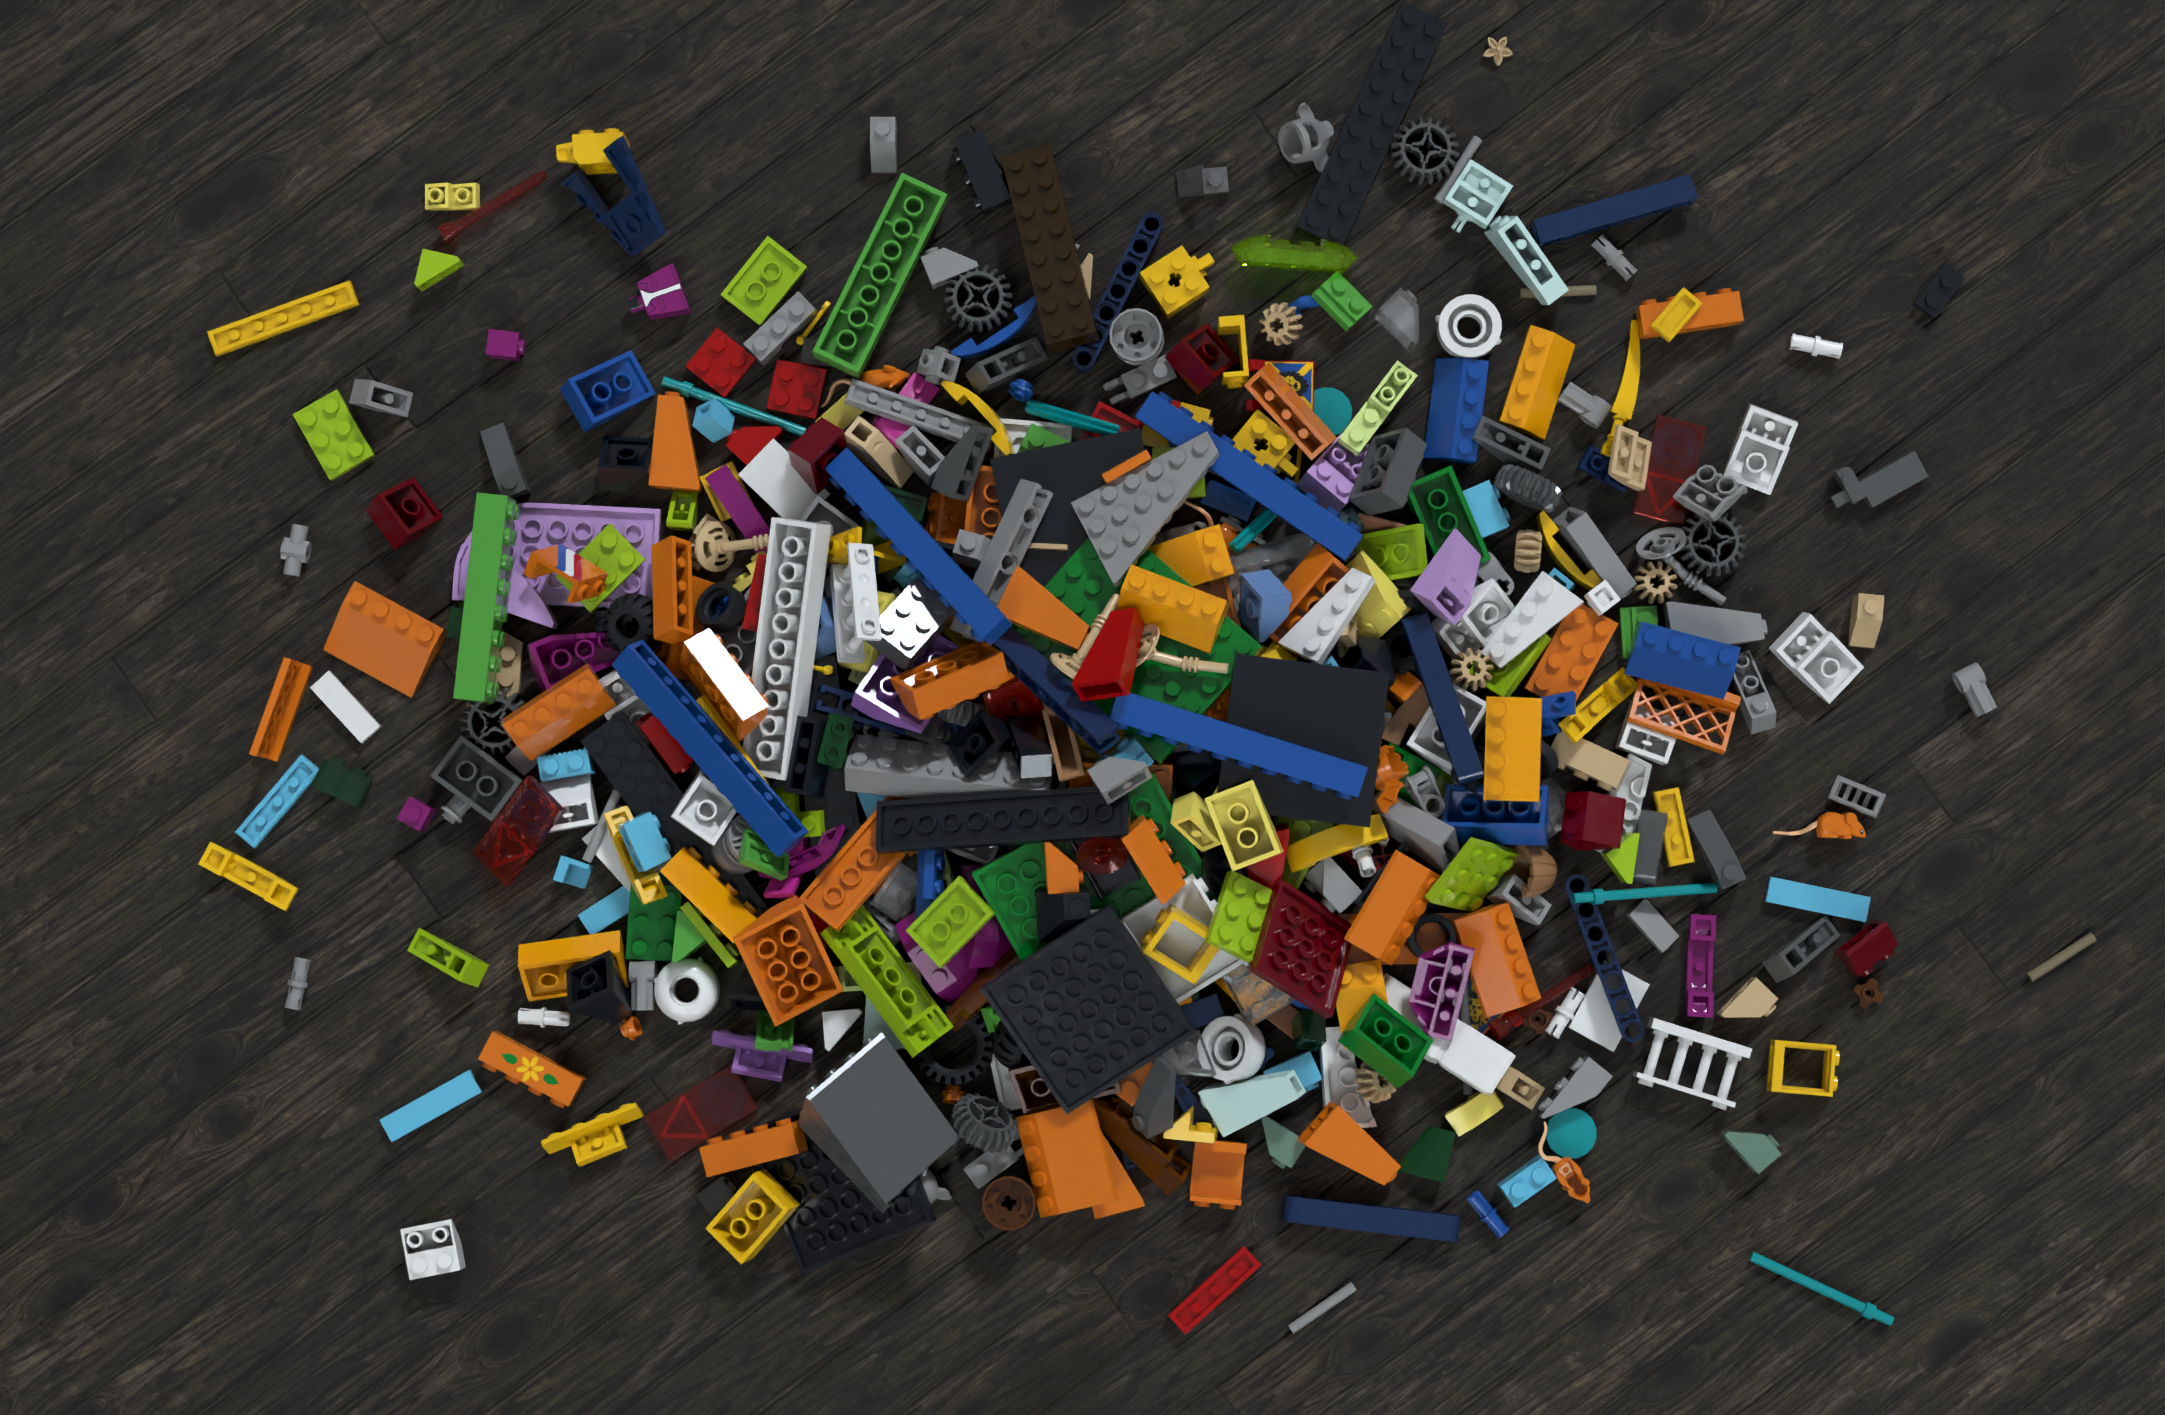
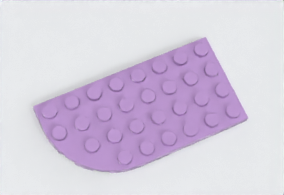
M552 503L516 504L519 505L520 511L519 518L514 520L513 530L517 532L516 544L511 546L510 556L514 557L513 568L521 573L537 589L547 605L585 607L580 601L572 604L567 602L570 591L555 577L557 573L554 572L533 579L523 574L531 552L562 544L579 554L608 524H612L646 561L598 608H608L617 598L626 594H641L653 600L652 545L660 541L661 509ZM472 532L466 538L464 544L461 545L456 558L452 600L464 601L468 573V566L466 565L470 556Z

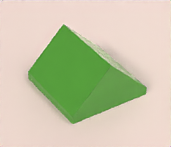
M677 911L672 953V962L676 963L690 957L707 943L683 911Z

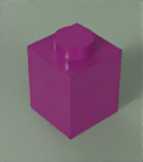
M489 329L486 355L494 359L520 361V356L524 355L526 350V340H523V336L519 332Z
M408 797L397 820L418 831L425 832L437 809L415 797Z

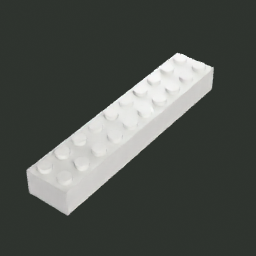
M771 518L751 678L753 686L758 693H762L766 697L768 710L766 717L744 738L743 749L763 777L786 780L797 716L807 717L831 533V525L789 518Z

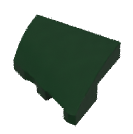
M1429 1125L1422 1133V1136L1410 1147L1408 1153L1398 1163L1401 1166L1398 1171L1445 1182L1456 1132Z

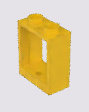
M1169 903L1166 909L1162 908L1157 914L1154 927L1151 930H1146L1141 938L1142 951L1195 985L1219 948L1204 941L1186 968L1155 949L1154 947L1173 920L1178 921L1206 939L1209 927Z
M1770 1039L1766 1090L1833 1097V1091H1836L1838 1086V1078L1834 1076L1835 1066H1838L1840 1060V1053L1836 1050L1837 1045ZM1785 1047L1824 1051L1821 1088L1782 1085Z

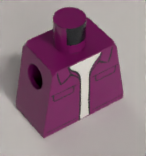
M673 263L638 281L637 285L640 295L627 299L632 313L646 309L651 320L691 313Z

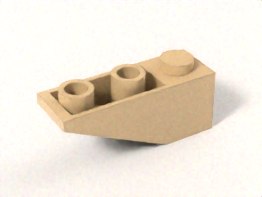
M860 416L846 430L845 438L848 449L866 466L900 490L914 471L885 436Z

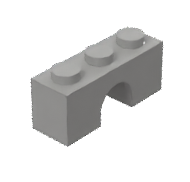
M798 291L743 344L765 366L782 349L783 343L794 332L801 331L818 313Z

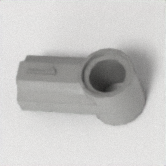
M1572 382L1567 385L1557 400L1577 413L1583 422L1595 429L1600 427L1612 408L1602 398L1595 395L1591 396Z
M1975 662L1952 674L1957 689L1965 695L1975 717L1997 708L1985 684V674L1978 663Z
M630 960L631 1010H654V980L657 978L656 960Z

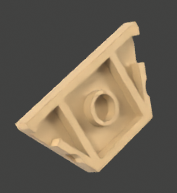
M504 632L503 648L500 647L499 658H502L501 672L497 673L496 683H499V694H502L504 688H508L509 691L506 696L511 697L513 693L520 694L524 643ZM494 701L493 704L482 703L481 705L484 707L499 703V701Z

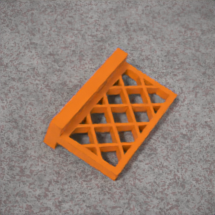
M283 658L250 749V755L276 762L280 761L313 666L290 658Z
M1637 678V685L1627 721L1724 755L1736 710L1740 705L1741 696L1727 692L1722 700ZM1643 685L1652 688L1656 695L1646 698L1642 691ZM1672 695L1677 697L1680 704L1671 707L1665 696ZM1659 699L1665 710L1656 713L1650 703ZM1693 703L1700 705L1704 712L1695 716L1689 705ZM1645 706L1650 716L1643 718L1635 715L1636 708ZM1684 708L1689 719L1680 722L1674 711ZM1719 712L1728 715L1727 722L1719 724L1713 714ZM1669 714L1675 725L1670 727L1663 725L1659 718ZM1708 717L1713 727L1704 730L1698 720ZM1693 723L1699 733L1696 735L1688 734L1683 726ZM1717 731L1722 739L1721 745L1711 742L1708 734Z

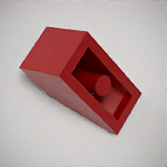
M779 426L742 427L740 431L735 429L727 437L729 442L726 446L747 466L773 438L778 441L785 433Z

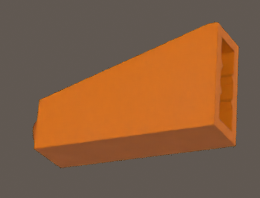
M666 391L665 395H658L648 485L656 489L702 493V484L699 478L700 473L686 400L684 397H680V393Z
M1016 566L997 607L1013 624L1078 652L1091 631L1090 626L1027 572Z
M1331 1101L1296 1139L1299 1143L1382 1185L1391 1182L1397 1176V1171L1401 1167L1339 1105Z
M1102 1130L1101 1134L1118 1200L1092 1206L1095 1219L1145 1206L1142 1196Z

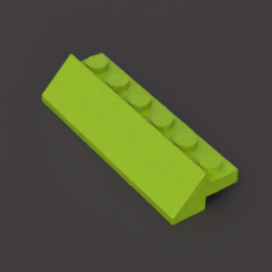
M863 904L839 932L829 926L820 933L912 1058L954 1027Z

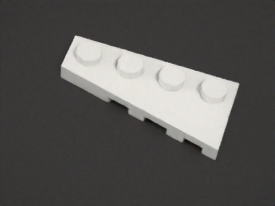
M1352 568L1278 644L1282 648L1315 664H1323L1376 581L1373 577Z
M1542 571L1484 647L1482 654L1484 656L1488 655L1492 662L1503 668L1558 622L1567 617L1569 613L1583 604L1584 601Z
M1627 753L1625 757L1630 760L1631 766L1619 790L1611 789L1607 793L1610 796L1626 799L1622 837L1628 832L1636 833L1643 797L1646 794L1652 764L1631 753ZM1600 849V850H1595V851L1601 853V852H1603L1605 849Z
M1340 1026L1318 1028L1321 1077L1323 1079V1109L1331 1101L1339 1105L1361 1128L1377 1127L1369 1107V1101L1362 1100V1093L1356 1092L1359 1086L1353 1082L1358 1079L1355 1073L1358 1070L1354 1059L1355 1055L1349 1049H1344L1343 1045L1338 1042L1341 1036Z

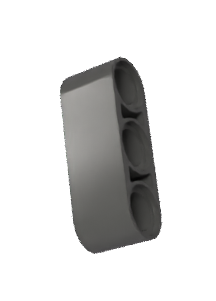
M1641 810L1637 833H1640L1633 876L1634 883L1656 885L1667 824V813Z

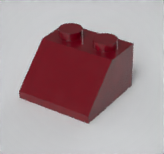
M1208 323L1183 338L1164 357L1197 395L1212 386L1222 377L1223 372H1228L1240 361Z
M821 417L814 424L810 425L807 431L788 448L792 467L817 495L831 483L828 480L831 475L825 468L846 447L848 448L844 430Z
M414 477L379 493L365 509L395 550L414 541L444 518Z
M1590 791L1566 793L1560 841L1575 851L1620 849L1626 799Z
M1872 921L1834 953L1852 976L1859 977L1861 975L1865 977L1875 969L1873 965L1880 959L1885 961L1895 953L1893 949L1898 946V943L1886 921Z

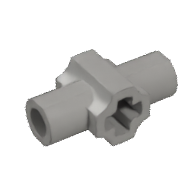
M292 524L290 538L284 537L280 549L281 559L285 560L283 574L300 577L302 563H308L312 550L311 542L306 541L309 527Z

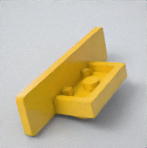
M636 1103L624 1104L618 1110L599 1114L591 1121L577 1123L571 1129L561 1133L550 1134L541 1141V1144L548 1154L571 1146L576 1163L581 1167L627 1148L621 1125L641 1118L644 1115Z

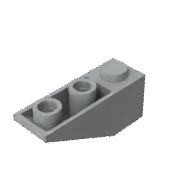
M1750 650L1739 653L1732 683L1736 695L1741 696V712L1752 735L1775 728L1777 712Z
M1585 1056L1583 1059L1579 1057L1570 1068L1572 1073L1568 1078L1563 1077L1554 1087L1556 1092L1551 1099L1546 1097L1540 1104L1538 1116L1545 1119L1596 1097L1613 1076L1590 1057Z

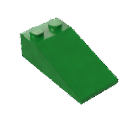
M1447 466L1415 480L1409 490L1407 502L1417 524H1424L1425 541L1432 556L1436 555L1455 528L1481 555L1480 564L1490 560L1487 548L1452 466Z

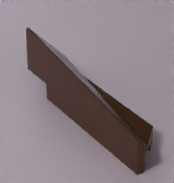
M1013 946L993 967L984 968L945 1013V1016L954 1026L952 1029L955 1033L981 1011L980 1009L990 1004L981 992L980 986L1021 961Z
M1098 1098L1093 1099L1100 1129L1166 1195L1171 1194L1184 1183L1192 1165L1174 1154L1178 1147L1174 1141L1164 1139L1163 1133L1147 1139L1133 1126L1132 1117L1134 1109L1120 1098H1111L1108 1101H1099Z

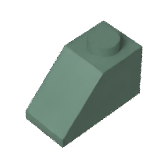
M1267 1115L1262 1117L1261 1123L1268 1153L1273 1157L1271 1162L1282 1169L1286 1165L1292 1169L1305 1145L1296 1140L1299 1137L1297 1134Z
M1725 1130L1720 1133L1756 1174H1760L1781 1155L1777 1149L1780 1145L1770 1134L1766 1137L1761 1133Z

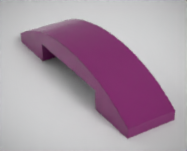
M726 464L705 477L746 539H753L755 535L757 538L759 535L764 537V534L769 536L770 528ZM764 547V550H761L759 548V550L755 551V553L757 554L761 551H764L765 554H767L768 549H766V547Z
M841 824L823 832L817 845L790 856L788 877L806 873L824 863L835 851L845 826ZM758 871L760 877L773 878Z
M1690 914L1685 971L1686 1015L1688 1017L1713 1018L1714 992H1712L1713 949L1714 942L1716 941L1715 915Z

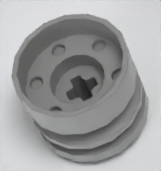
M1140 308L1127 309L1118 314L1112 322L1109 332L1110 343L1117 356L1126 364L1133 366H1142L1157 359L1165 343L1164 332L1158 319L1149 311ZM1141 333L1144 341L1138 342L1135 345L1132 336H1138Z
M741 814L730 821L715 845H711V852L715 862L722 870L731 875H744L754 870L739 863L741 841L744 839L742 832L747 827H750Z

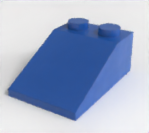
M632 350L568 379L560 388L584 433L610 421L656 394Z

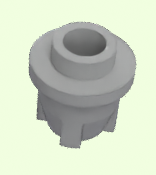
M454 795L445 806H441V809L444 811L441 816L451 824L455 822L461 824L463 821L461 818L471 806Z

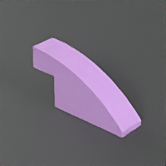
M514 568L512 571H508L507 581L511 582L509 597H505L504 606L508 607V613L557 629L556 619L537 589Z

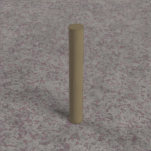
M1596 285L1567 286L1569 290L1562 296L1596 295L1597 288ZM1520 288V298H1536L1529 288Z
M2090 932L2026 973L2028 978L2033 982L2096 942L2095 936Z

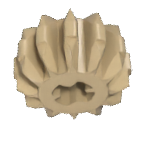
M1286 302L1280 303V305L1274 303L1271 304L1270 309L1263 311L1266 318L1260 319L1259 322L1265 325V328L1261 329L1260 332L1268 333L1266 341L1274 340L1277 346L1282 345V343L1288 345L1292 343V339H1297L1300 336L1297 330L1303 328V325L1298 323L1302 315H1295L1297 307L1292 306L1289 308Z
M1530 529L1518 531L1514 558V568L1517 571L1530 573L1539 570L1542 547L1541 532Z
M1651 561L1648 562L1647 569L1644 567L1638 569L1642 576H1634V580L1641 583L1635 586L1634 590H1643V593L1639 596L1641 600L1649 595V604L1654 603L1655 597L1659 604L1663 603L1664 596L1668 599L1673 596L1668 589H1677L1676 584L1670 583V581L1677 578L1676 574L1671 576L1667 574L1672 569L1670 566L1662 570L1663 562L1661 561L1657 562L1656 567H1654ZM1657 577V582L1660 581L1661 585L1653 588L1654 584H1650V580Z
M1467 648L1465 654L1461 651L1456 654L1458 660L1453 659L1450 662L1455 669L1450 670L1449 674L1457 675L1453 684L1456 685L1461 681V688L1466 690L1469 686L1472 692L1477 691L1478 686L1482 689L1486 687L1485 680L1489 681L1492 679V675L1486 671L1492 670L1493 665H1486L1485 663L1490 657L1487 655L1481 658L1482 651L1480 649L1474 655L1471 648ZM1470 665L1474 666L1473 671L1475 673L1473 675L1469 674L1470 669L1467 668Z
M1365 1062L1360 1064L1361 1069L1355 1071L1358 1079L1353 1082L1358 1084L1359 1087L1356 1092L1362 1093V1100L1380 1103L1390 1099L1391 1094L1396 1091L1393 1084Z

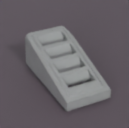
M1840 775L1837 776L1828 796L1830 800L1877 819L1886 798V794ZM1844 783L1848 786L1843 797L1840 798L1838 794ZM1852 788H1856L1857 791L1852 802L1847 801ZM1862 792H1865L1867 795L1862 806L1857 805ZM1874 796L1876 797L1872 810L1867 809L1871 797Z

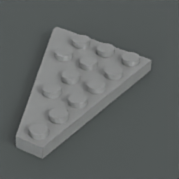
M1208 431L1126 473L1109 484L1071 502L1115 587L1121 584L1120 581L1128 572L1130 565H1136L1138 558L1154 542L1160 529L1171 520L1173 513L1181 507L1191 494V489L1199 479L1205 476L1207 469L1219 458L1220 454Z

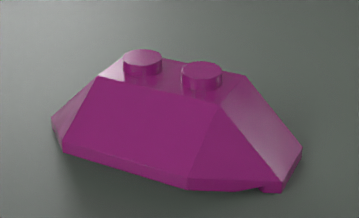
M984 865L961 866V876L989 906L971 873ZM995 915L965 945L967 969L993 967L1012 947Z
M916 911L895 924L906 953L934 992L950 1005H953L977 977L979 968L967 969L965 946L943 968H939L906 932L908 927L915 921Z
M1449 942L1420 954L1408 1003L1423 1026L1427 1036L1452 1042L1475 948Z

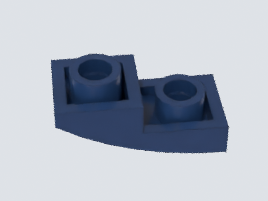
M1588 445L1576 467L1604 484L1624 493L1627 486L1608 474L1610 457L1600 454L1601 451Z

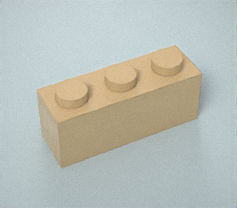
M1563 730L1561 733H1557L1551 745L1558 758V769L1564 770L1567 767L1575 771L1574 776L1584 781H1587L1588 778L1597 781L1596 786L1607 792H1610L1611 789L1619 790L1631 766L1630 760L1583 738L1574 744Z

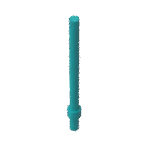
M666 376L662 380L661 386L675 390L686 398L691 396L705 402L715 398L732 412L771 426H779L782 430L798 436H802L807 430L806 427L696 388L690 382L684 381L682 383Z
M1716 883L1609 891L1591 889L1590 892L1572 893L1571 899L1573 903L1591 902L1594 905L1604 904L1605 901L1717 893L1718 887Z
M1754 1251L1749 1257V1261L1860 1312L1861 1316L1869 1320L1873 1318L1888 1326H1891L1894 1321L1893 1316L1876 1309V1305L1867 1301L1863 1303Z

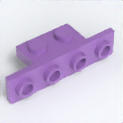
M714 1030L712 1032V1045L736 1049L732 1073L782 1082L787 1059L807 1063L813 1062V1049L804 1044L793 1045L792 1053L788 1052V1049L782 1048L780 1051H765L755 1049V1035L746 1034L741 1036L729 1030Z

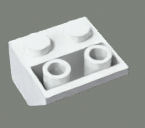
M1631 700L1615 748L1661 765L1668 764L1676 738L1627 721L1632 703ZM1645 706L1636 708L1635 715L1643 718L1650 716ZM1653 708L1656 713L1661 712V710ZM1669 714L1659 718L1663 725L1669 727L1675 725Z
M591 774L540 783V790L548 795L554 808V821L547 833L598 824L599 820ZM550 805L551 817H550V821H549L547 827L549 826V824H550V822H551V818H552L551 805Z
M452 1219L400 1229L409 1280L459 1271L466 1267L461 1240Z

